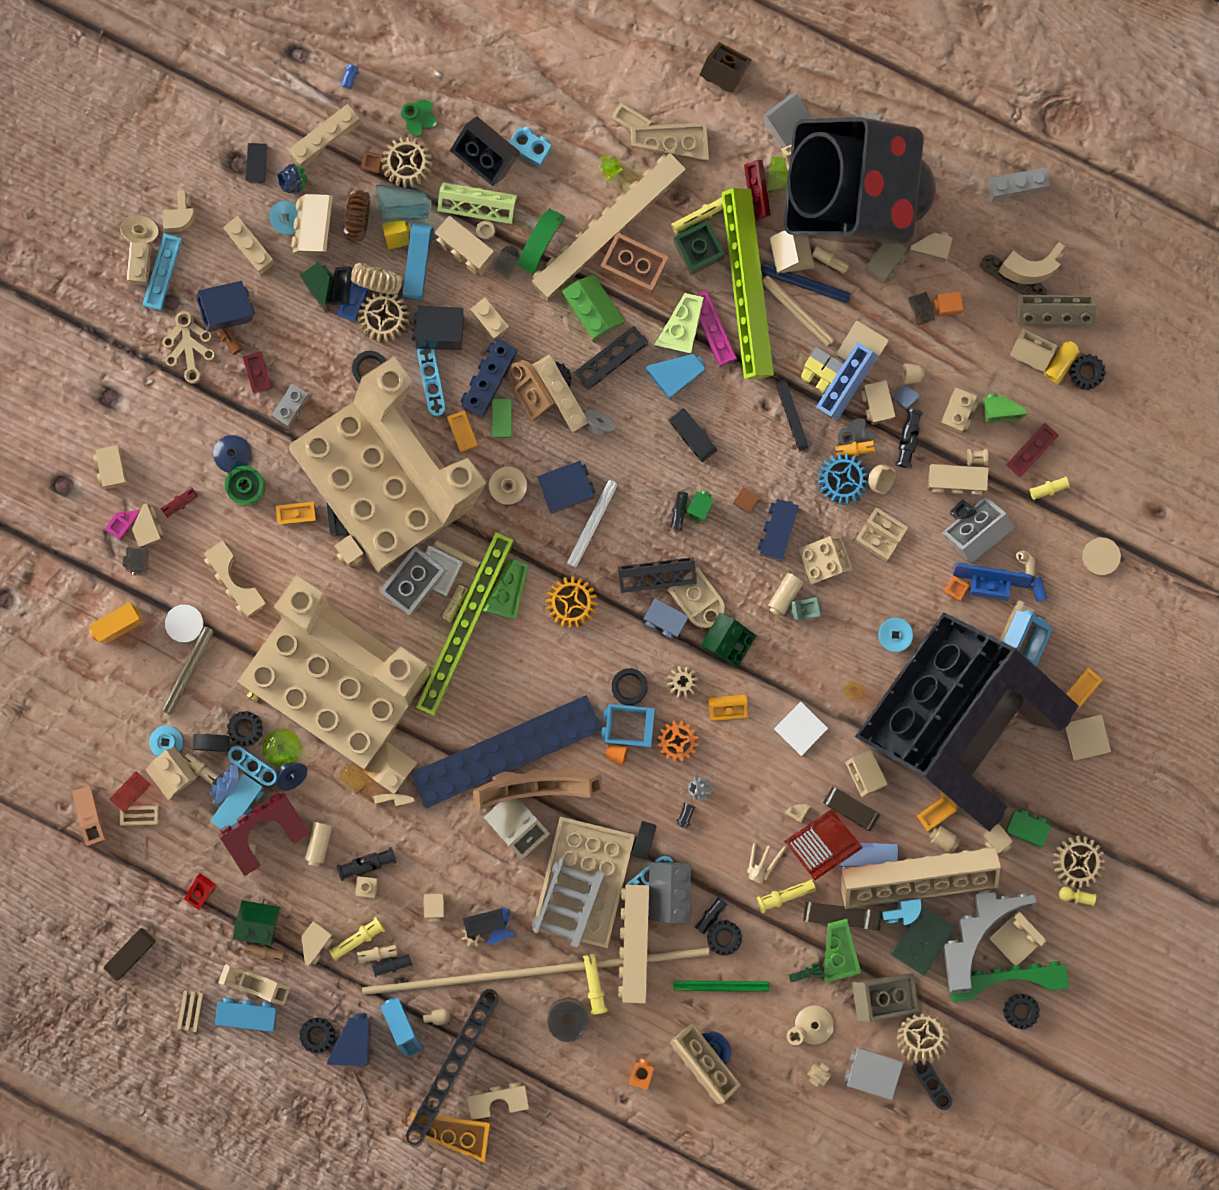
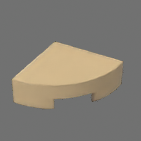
M796 804L789 807L784 814L801 823L811 806Z

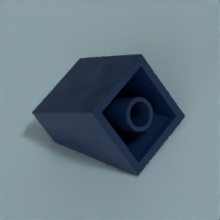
M355 1013L354 1016L348 1019L327 1060V1065H369L372 1017H367V1013Z

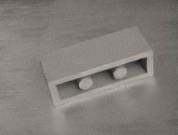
M1046 167L993 177L987 183L991 201L1047 191L1050 186Z

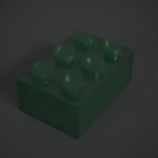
M921 905L919 916L907 926L890 952V955L920 975L925 976L956 927Z

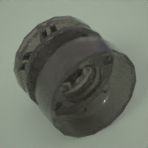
M571 997L560 998L554 1002L549 1009L547 1017L549 1031L555 1038L564 1042L576 1041L582 1037L588 1027L587 1009L583 1003ZM565 1014H566L567 1016H569L570 1014L572 1015V1016H571V1020H572L571 1022H570V1021L564 1022V1015H565Z

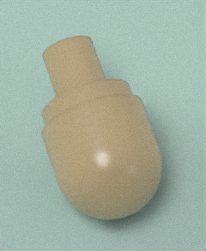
M446 1009L434 1010L430 1015H423L424 1023L433 1022V1025L436 1026L447 1024L451 1018L449 1011Z

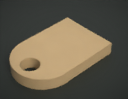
M697 567L695 568L696 584L673 586L668 588L667 591L684 614L689 616L688 619L691 623L700 628H711L714 621H707L705 615L709 611L715 612L716 616L719 613L724 614V602ZM692 571L684 576L683 579H693Z

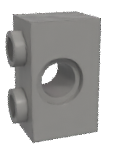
M291 384L271 416L290 429L308 402L309 394L296 385Z

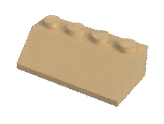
M693 1023L669 1042L674 1051L678 1053L685 1062V1065L693 1072L699 1083L704 1086L710 1097L717 1104L725 1102L741 1086Z

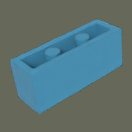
M223 998V1001L217 1002L215 1025L273 1032L275 1031L278 1007H273V1003L269 1002L254 1005V1001L242 1000V1003H236L233 998Z

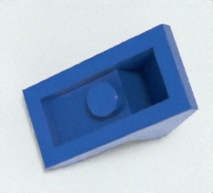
M501 907L504 923L507 926L511 915L508 914L509 909ZM504 928L494 930L487 944H495L517 933Z

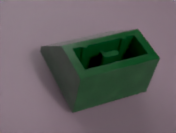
M719 613L700 646L728 664L738 668L757 635L734 618Z

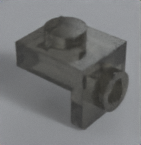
M926 292L908 297V302L915 315L917 325L935 320L934 308Z

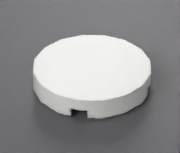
M178 605L168 612L165 619V628L172 639L180 643L191 642L200 636L204 628L203 617L195 607Z

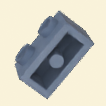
M654 598L643 620L646 621V626L654 630L657 627L663 630V635L672 639L673 636L678 638L689 616Z

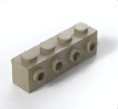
M1018 295L1016 315L1018 325H1094L1097 305L1095 295Z

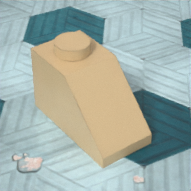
M934 232L911 245L909 253L945 263L953 237H950L946 232Z

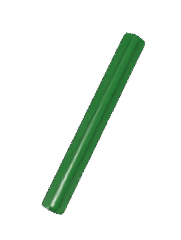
M675 980L673 982L674 991L768 992L770 984L768 981Z

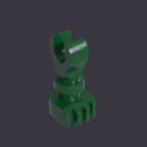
M819 962L811 963L812 968L805 967V970L789 974L790 981L795 982L806 977L809 979L812 975H815V978L822 977L823 974Z

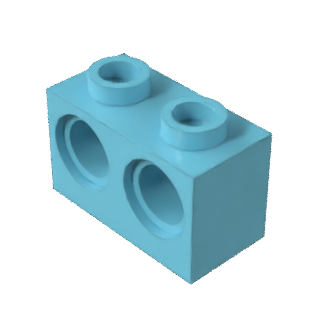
M519 126L509 142L520 151L519 157L540 169L552 150V145L548 139L542 136L540 138L535 136L534 132L527 127L521 128ZM524 137L528 142L520 145L517 142L519 138ZM536 147H542L544 149V152L541 154L534 153V149Z

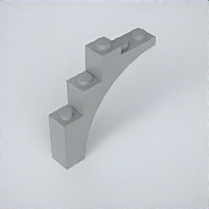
M989 890L980 891L976 894L974 900L977 917L975 918L974 915L964 916L959 922L962 942L959 943L958 940L948 941L943 947L950 994L970 992L972 958L982 937L994 924L1004 917L1019 910L1035 907V895L1030 896L1029 893L1019 894L1018 897L1001 896L996 900L995 892L990 893Z

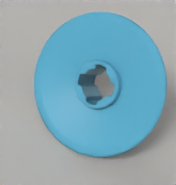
M279 201L272 207L270 222L276 231L286 235L295 232L296 229H294L293 225L298 214L296 205L290 201ZM282 215L286 216L287 221H283Z
M890 618L879 629V641L885 649L891 652L903 651L912 642V628L907 621L901 618ZM892 632H898L899 639H893Z
M169 725L161 726L150 737V749L156 757L173 747L181 753L184 746V738L177 728ZM164 738L170 740L169 746L162 745Z

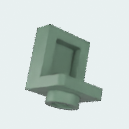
M820 597L793 601L791 614L795 621L823 616Z

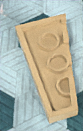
M706 122L631 127L632 147L709 161Z

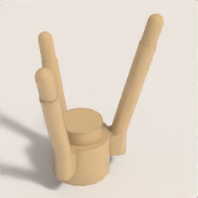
M753 844L747 870L749 873L748 879L762 884L763 880H767L769 873L787 847L784 846L766 870L763 866L771 846H767L760 864H755L754 866L756 844Z

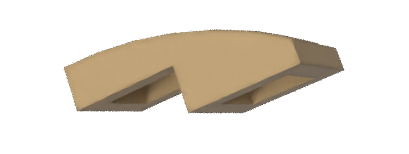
M402 794L373 796L375 804L394 800L396 807L416 802L415 798Z

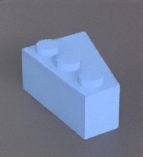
M838 843V866H842V869L851 866L860 867L867 864H882L888 861L896 862L898 858V844Z

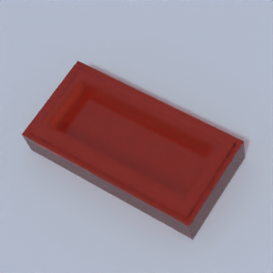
M136 771L109 800L125 813L151 784Z

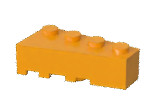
M418 1111L412 1112L411 1123ZM438 1114L425 1139L484 1163L491 1122ZM423 1115L418 1121L420 1124L426 1125L430 1118Z

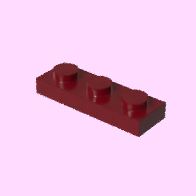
M755 160L744 164L747 189H751L755 220L771 216L763 160Z
M1044 423L1006 466L1020 478L1059 435Z

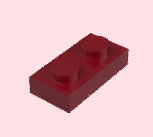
M262 352L243 356L253 394L272 389Z

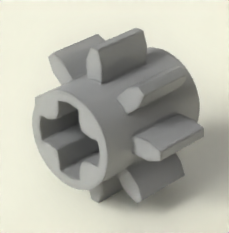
M694 777V781L689 783L688 791L693 796V800H707L706 796L712 793V785L710 782H707L708 778Z

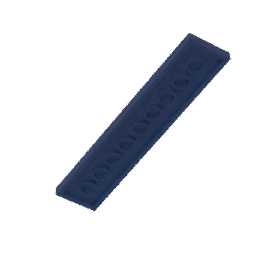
M585 695L410 774L427 809L488 782L497 774L515 770L598 733L602 729L588 697Z

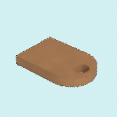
M521 360L510 366L508 371L510 386L532 422L553 406L555 401L531 363Z

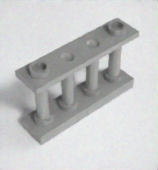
M560 858L559 862L555 861L551 871L555 873L540 916H535L532 927L535 928V933H538L539 928L567 937L569 941H572L571 946L578 948L604 874L596 872V875L582 873L563 866L564 859ZM559 873L587 882L591 886L590 892L583 894L556 884ZM555 891L582 901V904H585L583 911L575 912L550 903L549 900L552 892ZM546 909L575 919V922L578 923L576 930L572 929L570 931L543 921Z

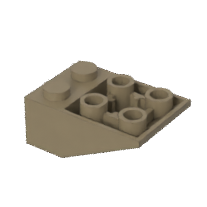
M519 798L498 803L484 816V819L521 860L550 835V832Z

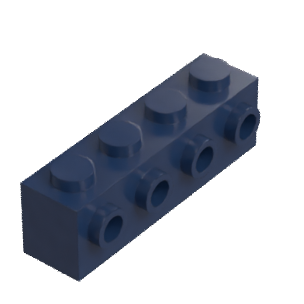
M496 339L495 343H490L487 349L489 354L486 360H481L478 369H480L478 375L472 377L469 386H471L469 392H465L460 400L462 409L483 419L518 353L516 348L499 339Z

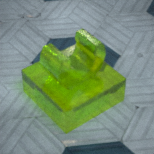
M606 154L599 158L602 161L599 167L606 180L622 170L620 162L615 155L610 159Z

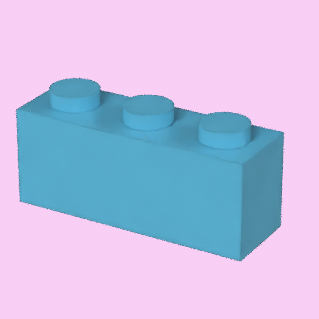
M243 774L210 822L220 829L227 825H234L240 816L251 814L253 811L251 806L255 801L259 802L265 793L263 789L265 787L248 775Z

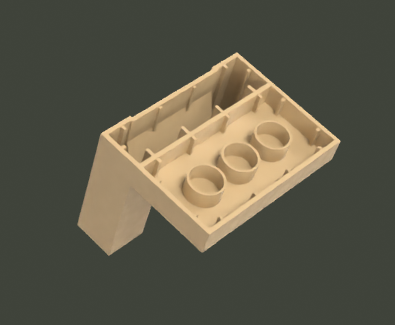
M392 357L362 377L354 401L292 442L289 447L292 455L378 573L409 553L414 546H419L469 512L486 485V482L469 458L444 467L402 409L413 381L395 357Z
M296 575L274 606V609L282 619L237 682L366 771L428 682L431 673L426 663L404 648L400 647L396 652L332 609L321 591Z

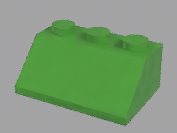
M594 274L580 279L562 290V296L593 342L625 322Z

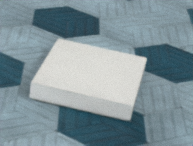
M429 545L425 553L448 570L433 590L447 597L463 561Z
M802 702L774 728L800 756L828 729Z

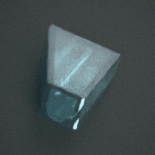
M381 184L376 185L375 201L384 223L427 219L429 217L432 203L427 198L425 192Z

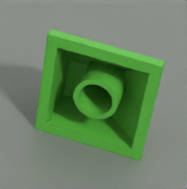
M989 394L982 400L984 423L1022 420L1027 415L1025 408L1004 396L998 397V394Z

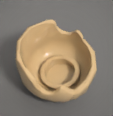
M887 465L874 467L868 477L870 489L877 493L886 494L894 483L896 477L895 470Z

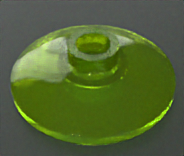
M278 729L269 733L265 738L262 747L263 755L271 765L281 768L286 763H295L301 753V744L293 732L286 729ZM280 744L284 745V750L282 752L278 751V746Z

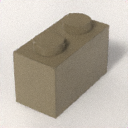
M883 243L867 265L865 271L883 284L886 279L890 281L896 273L893 269L897 264L901 266L907 256L904 254L907 249L900 244Z

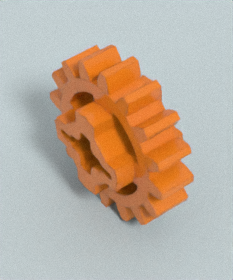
M673 721L671 727L665 724L667 729H661L660 732L663 735L657 736V739L661 740L657 747L663 748L660 753L667 754L665 759H668L670 756L673 757V762L676 761V758H679L680 762H683V757L690 759L689 753L695 754L693 747H698L699 745L694 743V740L698 739V736H693L696 730H689V723L683 726V721H680L679 725H676V722ZM679 729L685 730L689 736L682 735ZM672 730V737L665 740L667 733ZM676 736H678L679 739H687L681 742L680 747H677L676 744L670 743L675 740ZM691 743L689 749L684 753V745ZM666 747L674 748L677 754L671 753Z

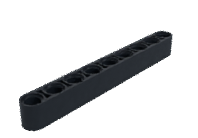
M484 990L475 1004L406 1132V1142L410 1147H419L424 1142L498 1004V994L495 990ZM486 995H493L495 1000L492 1003H486L484 997ZM483 1012L486 1017L479 1021L475 1018V1014ZM468 1029L476 1031V1035L473 1038L466 1036L465 1033ZM459 1046L467 1048V1052L464 1055H459L456 1052ZM454 1063L458 1066V1069L455 1072H449L447 1066ZM440 1081L448 1082L449 1085L445 1090L437 1087ZM431 1098L439 1100V1104L436 1107L428 1105V1101ZM423 1115L430 1118L426 1125H422L418 1121ZM412 1133H418L420 1139L417 1142H411L409 1136Z

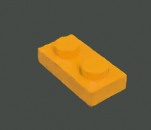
M315 502L277 505V524L287 525L316 521Z

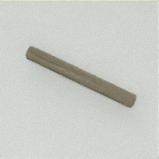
M208 627L203 628L162 708L163 712L169 715L173 713L214 633L212 629Z

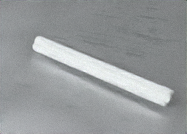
M611 480L607 482L567 562L568 565L574 568L577 567L617 488V483Z

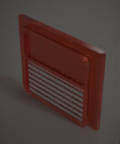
M832 809L784 841L814 881L863 849L862 845Z

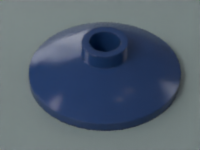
M229 435L220 439L213 451L216 465L227 473H230L239 466H248L252 456L251 448L247 441L236 435ZM234 450L235 454L234 456H229L228 452Z
M715 1031L703 1032L701 1035L726 1065L731 1058V1047L727 1039Z

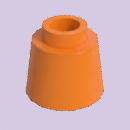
M612 744V746L607 747L606 757H609V761L624 766L629 746Z

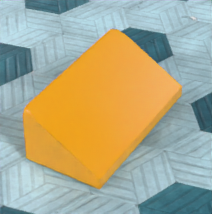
M745 694L708 698L710 721L749 718L748 702Z

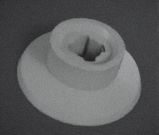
M596 410L585 411L588 422L586 426L592 433L603 435L604 432H611L615 429L614 422L605 414Z

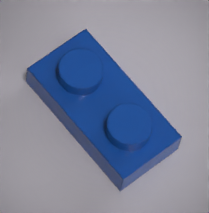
M352 282L348 303L340 305L337 316L355 323L359 314L358 311L362 307L361 303L364 302L369 289Z

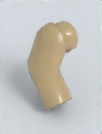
M1024 550L1017 552L1016 559L1026 567V574L1035 576L1034 557Z

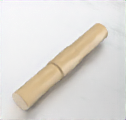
M438 540L435 541L433 547L477 569L480 566V561Z

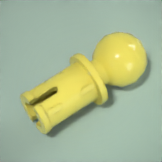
M1066 886L1062 887L1059 891V897L1062 901L1068 902L1074 899V904L1078 902L1092 906L1095 905L1096 894L1082 892L1080 889L1074 892L1072 888Z

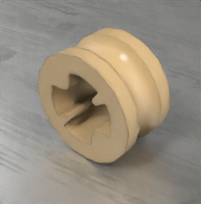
M799 1026L791 1028L787 1033V1040L792 1045H799L806 1038L804 1029ZM792 1032H793V1033L798 1032V1033L800 1034V1035L798 1036V1037H800V1039L797 1038V1039L795 1040V1039L793 1038L794 1034H792Z

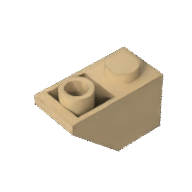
M147 503L143 504L132 528L137 544L141 549L163 541L162 535H164L161 525H157L155 521L157 514L154 507H150Z
M316 921L311 923L301 937L304 960L307 966H311V964L316 965L322 957L319 953L323 948L327 950L333 942L331 939L333 934Z

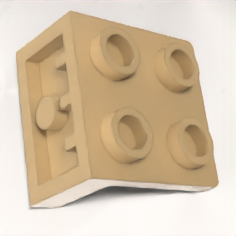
M840 534L826 537L799 548L811 584L853 570Z
M1016 912L989 938L1014 966L1019 965L1036 947L1042 946L1046 942V939L1020 912Z

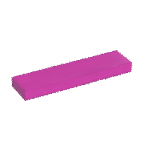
M705 290L696 294V296L704 297L699 322L719 367L736 361V355L708 291Z

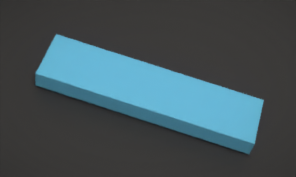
M163 233L143 307L162 311L182 244V238Z

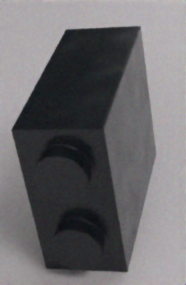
M418 306L417 313H414L413 324H416V330L412 331V341L416 342V349L462 350L464 308Z

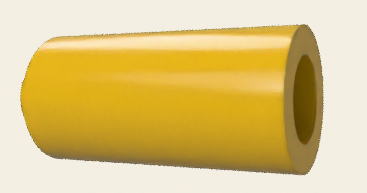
M1072 341L1064 342L1043 375L1050 381L1059 384L1079 355V346Z

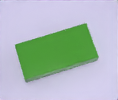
M492 399L493 438H512L511 399Z

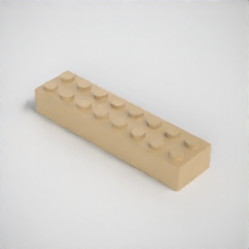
M982 848L976 851L966 850L961 853H945L940 856H925L918 859L908 858L904 861H888L882 864H867L860 867L851 866L842 869L841 892L845 909L993 889L998 888L1001 867L996 848Z

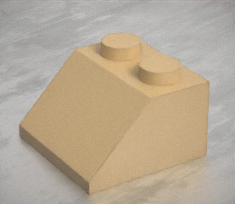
M175 747L165 750L146 769V772L168 801L198 778Z

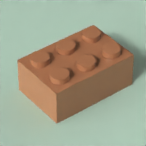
M617 232L600 266V271L652 295L668 263L669 257Z

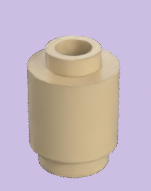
M942 826L938 829L935 827L930 835V838H932L931 843L946 852L950 851L953 853L960 842L957 835Z

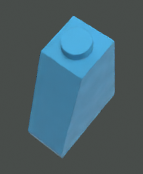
M694 354L649 365L646 367V372L670 400L705 372L704 366L706 364L701 357L698 356L696 358Z
M399 998L387 1000L380 1007L398 1048L406 1058L423 1051L424 1048Z

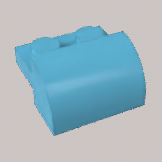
M921 900L898 902V909L882 911L881 920H885L886 923L899 922L900 918L901 925H908L919 916Z

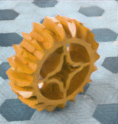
M564 577L565 584H561L558 580V588L554 585L551 586V589L555 592H547V595L552 597V599H546L545 602L551 604V606L546 607V610H553L549 617L551 618L556 615L555 623L562 620L561 627H564L565 622H568L569 629L572 628V623H575L576 628H579V621L586 625L584 618L586 617L591 620L592 617L588 613L595 614L596 612L595 609L591 608V606H597V602H591L592 599L597 598L596 595H590L594 589H586L589 585L588 582L582 586L581 578L578 579L577 583H574L575 577H571V582L568 583L567 577ZM574 587L569 596L559 595L563 589ZM579 590L586 595L587 605L578 601ZM574 596V601L577 605L569 609L566 600H570ZM556 600L566 606L564 615H561L556 609ZM574 609L584 611V613L578 617L569 618V615Z

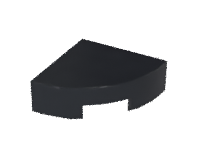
M961 500L949 513L954 518L966 519L972 517L977 512L965 500Z

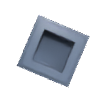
M904 385L892 398L906 411L920 395L908 385Z

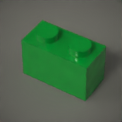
M703 490L701 492L696 491L687 510L686 517L704 524L714 501L711 498L712 495Z
M1022 809L1013 811L1005 832L1038 847H1043L1051 825L1047 824L1048 820L1038 816L1034 819L1029 816V812Z

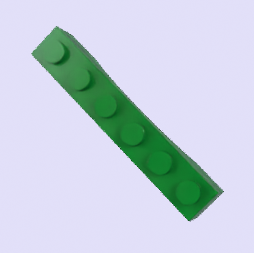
M1060 961L1048 962L1049 966L1041 967V963L1029 964L1030 968L1022 969V966H1012L1010 971H1003L1002 968L991 969V973L985 974L983 970L972 971V975H970V992L950 994L951 1002L973 1000L986 987L1009 979L1028 980L1039 984L1047 990L1069 988L1066 965L1060 964Z

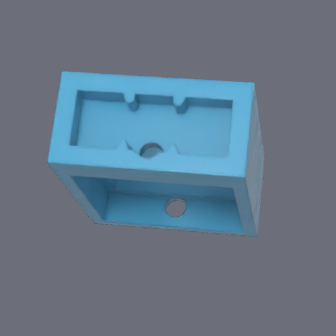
M1017 610L1003 642L1020 650L1031 623L1034 624L1036 627L1023 655L1037 666L1053 628L1047 625L1048 621L1045 619L1036 618L1037 614L1029 610L1025 612Z
M608 704V708H604L603 719L607 720V725L602 727L601 739H605V743L651 748L655 708ZM613 710L646 713L644 742L610 738Z

